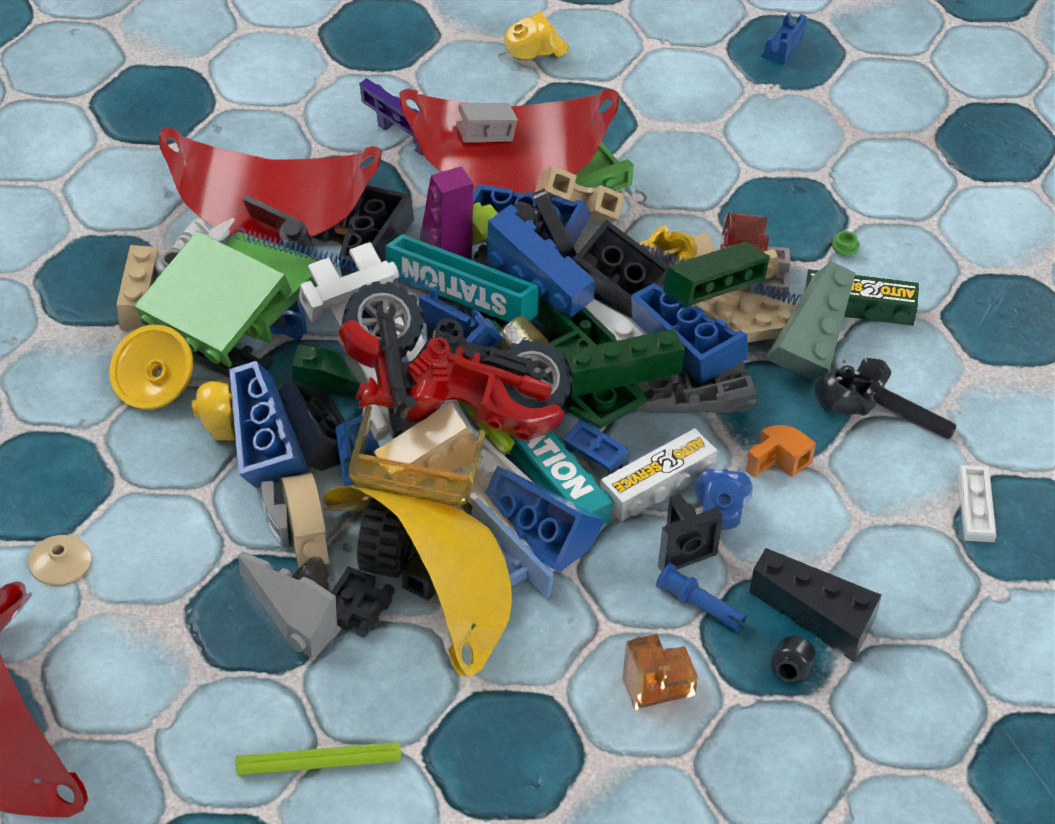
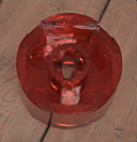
M736 212L727 213L722 229L724 241L723 244H720V249L747 241L758 249L767 251L769 236L764 235L767 228V216Z

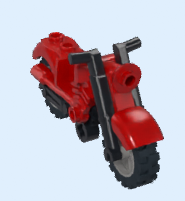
M380 281L372 282L369 286L367 284L362 285L357 293L354 291L345 306L342 325L337 338L342 348L352 359L364 366L375 367L377 383L371 376L368 383L361 382L356 395V399L361 400L358 408L372 405L387 407L391 425V437L393 439L403 433L404 418L411 422L422 421L438 410L447 400H460L469 404L476 411L474 422L479 423L482 421L492 429L502 430L524 441H531L532 438L544 436L554 431L562 423L564 412L561 407L571 391L570 387L573 378L570 376L569 366L565 362L566 357L561 352L555 351L556 347L548 344L547 346L542 344L543 341L540 340L529 342V339H524L519 344L515 342L510 344L507 350L503 351L493 347H484L467 342L462 337L463 329L460 323L454 319L445 318L437 323L432 338L427 340L419 354L409 362H402L401 358L405 357L408 351L411 352L414 349L424 323V318L421 317L423 311L421 305H417L416 297L413 294L409 295L407 289L402 286L398 288L392 282L380 284ZM372 306H378L377 311ZM366 310L373 318L361 319V315ZM401 317L404 326L395 323L394 320ZM364 326H371L370 332ZM446 329L451 330L452 334L445 332ZM549 375L552 383L542 380L543 377Z

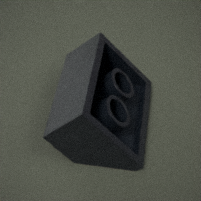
M607 219L573 259L575 263L595 280L594 292L631 318V295L653 283L662 287L668 270L667 264Z
M288 379L278 392L307 466L323 471L340 465L336 427L345 422L330 394Z

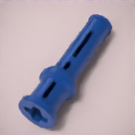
M669 563L662 570L656 581L657 588L667 589L675 594L681 603H692L697 608L731 628L734 632H738L742 628L732 618L734 617L744 624L747 618L746 614H742L700 588L697 579L694 577L688 578L675 570V565Z

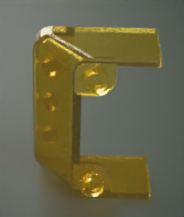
M366 406L349 464L348 475L355 485L450 506H462L472 498L486 431L479 430L469 476L365 455L372 407Z

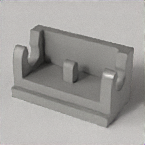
M459 103L458 111L462 121H456L463 142L513 141L518 118L509 103Z

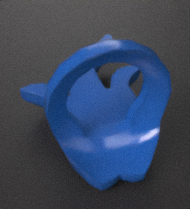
M298 298L281 315L285 317L286 325L275 326L272 324L269 327L271 333L285 334L297 340L302 339L303 334L307 333L304 309Z

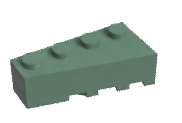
M831 261L815 273L801 296L799 304L792 311L788 322L775 339L776 342L764 359L812 381L828 372L833 360L855 272Z

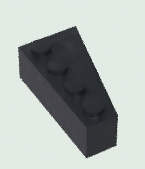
M366 185L355 206L354 217H351L350 229L348 234L345 235L338 257L340 262L343 256L342 267L347 257V268L353 259L349 253L350 249L371 242L381 262L386 261L385 245L400 235H405L415 220L411 194ZM340 263L342 277L357 272L356 268L354 271L351 270V267L347 270L346 265L344 268H341Z
M768 548L764 549L753 569L750 586L751 594L781 614L786 612L795 618L796 624L803 629L810 628L822 636L821 641L831 648L835 645L844 651V656L852 662L855 661L877 617L882 594Z

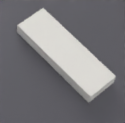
M959 465L958 482L964 541L995 542L996 527L989 467Z

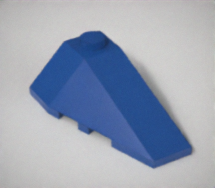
M498 465L485 491V494L502 516L508 518L516 528V534L530 546L534 555L541 562L559 572L563 571L593 547L604 522V519L577 504Z

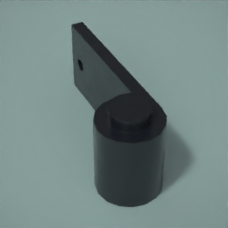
M247 195L243 197L250 217L279 230L283 244L287 240L286 248H289L290 242H292L291 250L294 249L297 243V252L301 244V253H304L306 246V255L309 254L311 247L313 252V242L302 221L260 200L253 199Z

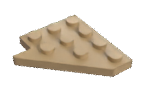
M735 290L694 304L692 307L697 306L703 309L704 315L713 320L719 318L728 323V328L735 332L741 330L747 333L748 343L777 338L798 304L793 306V303L788 304L786 301H778L770 297Z

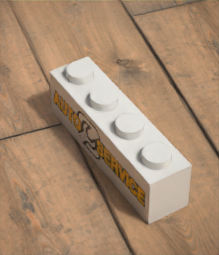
M694 428L602 478L600 489L610 495L613 502L611 512L622 522L631 516H637L650 505L662 502L668 495L677 490L685 489L707 469L715 470L718 450Z

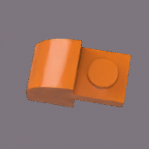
M774 425L761 430L759 444H755L747 454L746 472L755 478L773 464H776L793 477L813 462L816 443L798 429L790 426Z

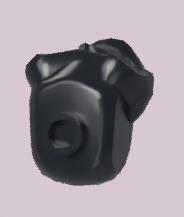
M864 358L856 371L852 366L845 365L840 369H834L823 374L815 384V396L821 407L828 413L866 416L876 406L874 393L886 385L892 371L883 360Z

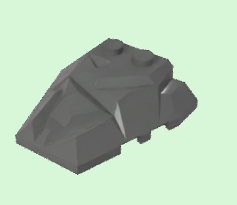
M744 361L703 384H700L684 368L680 374L638 383L646 398V402L637 410L646 413H729L733 411L744 412L750 407L757 406L755 387L751 376L746 373Z

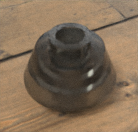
M311 557L292 575V578L297 580L303 577L311 579L324 589L330 584L327 581L330 574L321 557Z

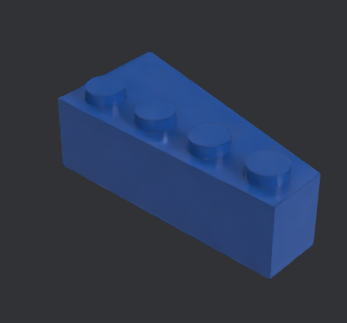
M478 184L473 193V204L480 202L482 207L491 204L497 213H500L511 204L514 206L518 202H524L538 208L532 192L519 193L513 192L512 189ZM552 196L550 200L574 247L591 216V212L586 201L564 200L563 197ZM546 224L544 232L540 237L544 241L550 239L556 244Z
M512 204L488 220L487 262L501 272L538 285V297L571 318L593 301L595 280L569 256L564 259L554 242L550 239L544 241L534 232L537 227L529 220L526 222L522 221L516 215L518 210Z
M655 283L631 295L632 319L647 334L675 328L685 348L683 368L700 384L748 359L747 333L741 330L735 332L728 328V323L719 318L713 320L704 315V310L697 306H685L663 291L664 288Z
M257 361L229 369L239 475L253 487L257 488L261 487V482L273 481L274 483L280 481L282 477L310 472L272 375Z

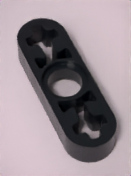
M545 188L533 193L532 195L563 258L565 259L567 256L570 258L575 257L577 253Z

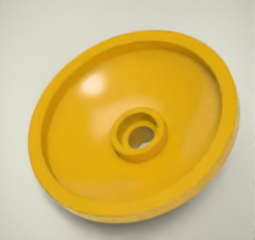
M164 325L140 327L129 333L119 343L113 353L109 368L113 390L122 401L134 408L154 410L164 407L178 398L188 385L193 370L192 351L185 338L170 327ZM162 369L161 375L156 377L157 372Z

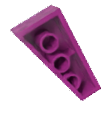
M462 166L431 175L420 241L472 260L474 183Z

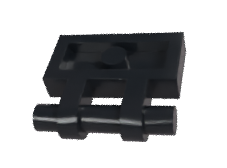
M348 566L330 592L336 596L337 626L347 630L352 621L358 622L359 625L355 632L358 636L365 638L379 624V616L382 611L387 610L391 605L395 588L390 584H385L382 590L375 588V576ZM366 600L373 603L369 610L361 608Z

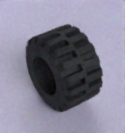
M372 497L365 509L357 543L358 567L360 571L398 578L402 574V568L408 562L413 542L398 516Z

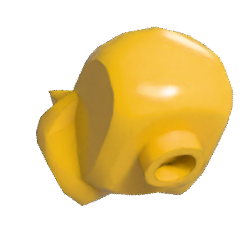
M536 12L532 16L515 23L506 30L504 35L507 51L519 60H530L536 56L550 55L552 53L560 58L568 51V43L556 32L554 25L550 24L542 12Z
M666 225L657 228L648 240L639 243L641 246L644 244L645 249L649 245V252L654 247L653 255L659 249L658 258L664 250L663 260L669 252L668 262L672 254H674L673 264L678 255L680 256L679 262H681L683 257L685 258L684 261H686L687 259L694 258L698 250L694 238L679 231L671 233Z
M218 381L202 384L197 389L196 400H192L194 417H200L204 429L209 431L215 440L234 441L236 437L230 386Z

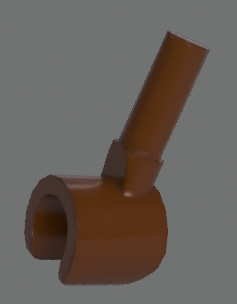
M349 216L345 217L339 225H335L334 231L336 235L334 241L343 243L345 235L348 234L350 229L346 227Z

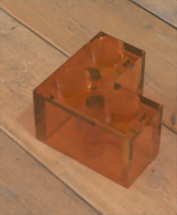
M657 634L638 636L626 641L622 680L634 710L696 695L698 675L685 646L663 649Z

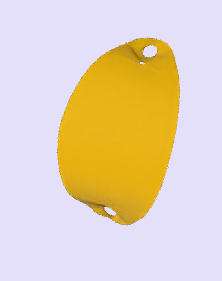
M338 486L327 491L322 499L327 508H324V511H353L344 510L343 508L363 510L366 509L373 497L398 516L415 545L437 592L453 642L448 652L459 676L470 678L481 671L507 626L512 605L511 580L506 560L491 530L466 512L440 501L352 486ZM473 623H475L474 629L471 628ZM465 644L469 646L471 651V662L469 665L462 659V648Z

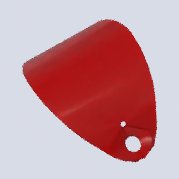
M410 88L400 91L399 101L401 111L409 123L421 151L426 159L440 172L462 166L474 183L473 189H476L478 184L512 189L513 192L526 193L535 192L539 174L551 166L576 174L592 160L607 128L617 113L619 93L614 89L601 90L600 94L578 99L511 106L518 118L513 141L508 142L462 141V136L456 124V121H462L458 108L459 103L469 102L418 94L417 90ZM409 99L415 102L419 108V113L412 110L407 105L406 100ZM607 100H612L611 106L604 112L599 113L601 105Z
M163 128L159 133L160 150L167 162L176 189L184 203L196 215L214 227L233 218L234 221L228 228L230 231L229 235L234 236V230L242 228L245 229V234L249 235L251 230L250 236H254L256 232L255 238H259L261 233V240H264L266 235L265 241L267 242L271 236L270 243H274L276 238V244H279L281 239L280 231L250 217L243 201L245 195L260 200L302 221L311 237L337 225L351 213L367 183L376 173L382 157V150L376 146L366 147L363 153L347 156L312 159H268L194 141L181 136L179 130L173 128ZM166 139H172L177 144L179 152L171 149ZM374 157V161L369 166L361 169L368 158ZM237 229L235 231V234L237 232L244 233V230Z
M22 582L8 583L0 589V632L16 617L15 615L11 618L18 610V614L32 596V592L26 593V586ZM0 654V810L18 815L69 818L84 811V806L89 799L83 782L79 779L76 772L67 771L56 752L42 734L24 704ZM34 779H39L41 782L35 783ZM58 785H65L72 790L74 802H68L58 794Z

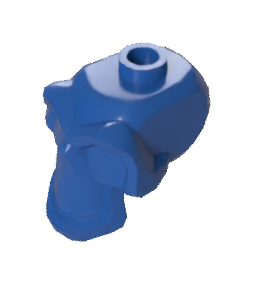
M707 469L695 481V493L702 503V512L717 507L723 515L721 530H729L740 525L742 508L752 496L753 485L750 478L744 472L728 471L727 469Z

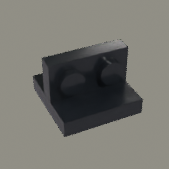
M681 493L669 498L666 526L662 527L658 567L661 572L669 563L675 565V570L717 555L723 515L717 507L696 515L694 507L690 503L687 504Z

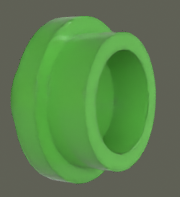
M850 231L839 232L832 242L834 251L843 256L857 253L860 246L858 237Z

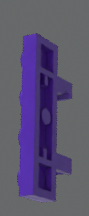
M368 78L360 82L361 101L376 112L378 126L383 130H387L395 124L413 137V143L416 147L414 151L423 155L414 133L401 111L399 97L391 95L381 85L373 83Z

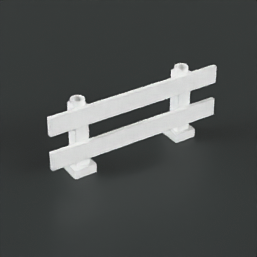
M371 242L349 251L359 270L355 273L340 278L329 257L308 265V270L317 287H314L311 281L300 284L299 300L310 321L313 322L321 319L323 309L329 307L340 328L345 306L354 291L357 293L359 287L365 284L369 286L375 281H380V284H386V282L393 283L394 279L399 278L398 269L394 262H381ZM401 317L394 320L395 323L404 326ZM421 334L414 349L406 354L408 362L419 354L425 344ZM359 363L367 380L369 381L371 376L377 383L375 367L370 368ZM445 401L438 410L451 403L471 433L473 428L458 401ZM372 405L363 408L362 415L371 429L375 440L384 439L387 429L391 427L387 407ZM404 418L403 432L415 426L418 422H411Z

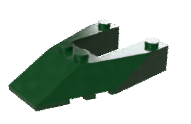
M542 298L539 299L538 321L546 328L554 331V336L557 339L548 344L556 347L555 351L558 353L561 352L563 354V352L617 340L615 335L586 307L570 318L563 312L556 310ZM494 320L491 321L504 337L496 349L507 350L508 346L516 341ZM549 375L543 377L542 380L552 383ZM634 383L571 397L569 393L561 409L564 414L577 420L581 419L589 425L601 429L643 406L646 398L639 384Z

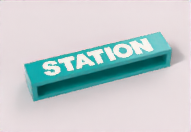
M404 234L385 245L386 261L388 263L394 262L398 271H400L399 280H401L405 272L404 282H406L410 274L409 283H411L415 275L414 285H416L418 278L421 277V287L424 278H426L425 288L429 280H431L426 290L430 291L431 287L438 290L439 285L438 295L464 304L466 307L487 313L489 316L507 321L515 326L522 327L538 315V285Z
M550 432L544 436L532 438L531 441L520 440L509 434L515 443L512 450L509 451L510 454L537 485L604 519L603 525L610 522L611 509L613 507L610 495L600 489L595 483L592 474L588 471L586 472L581 467L576 456L572 452H568L556 433Z

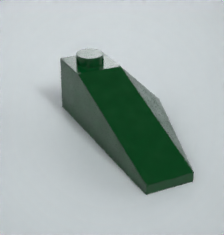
M307 344L298 345L292 364L293 380L330 395L356 398L361 382L368 383L359 363L347 353L329 347Z

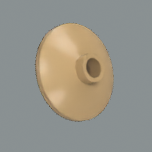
M56 535L42 540L32 549L28 558V565L32 576L39 582L51 586H63L82 578L89 570L92 558L89 547L81 539L70 535Z

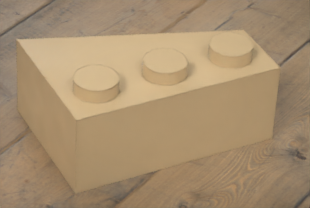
M451 403L374 451L398 491L484 458L468 427Z

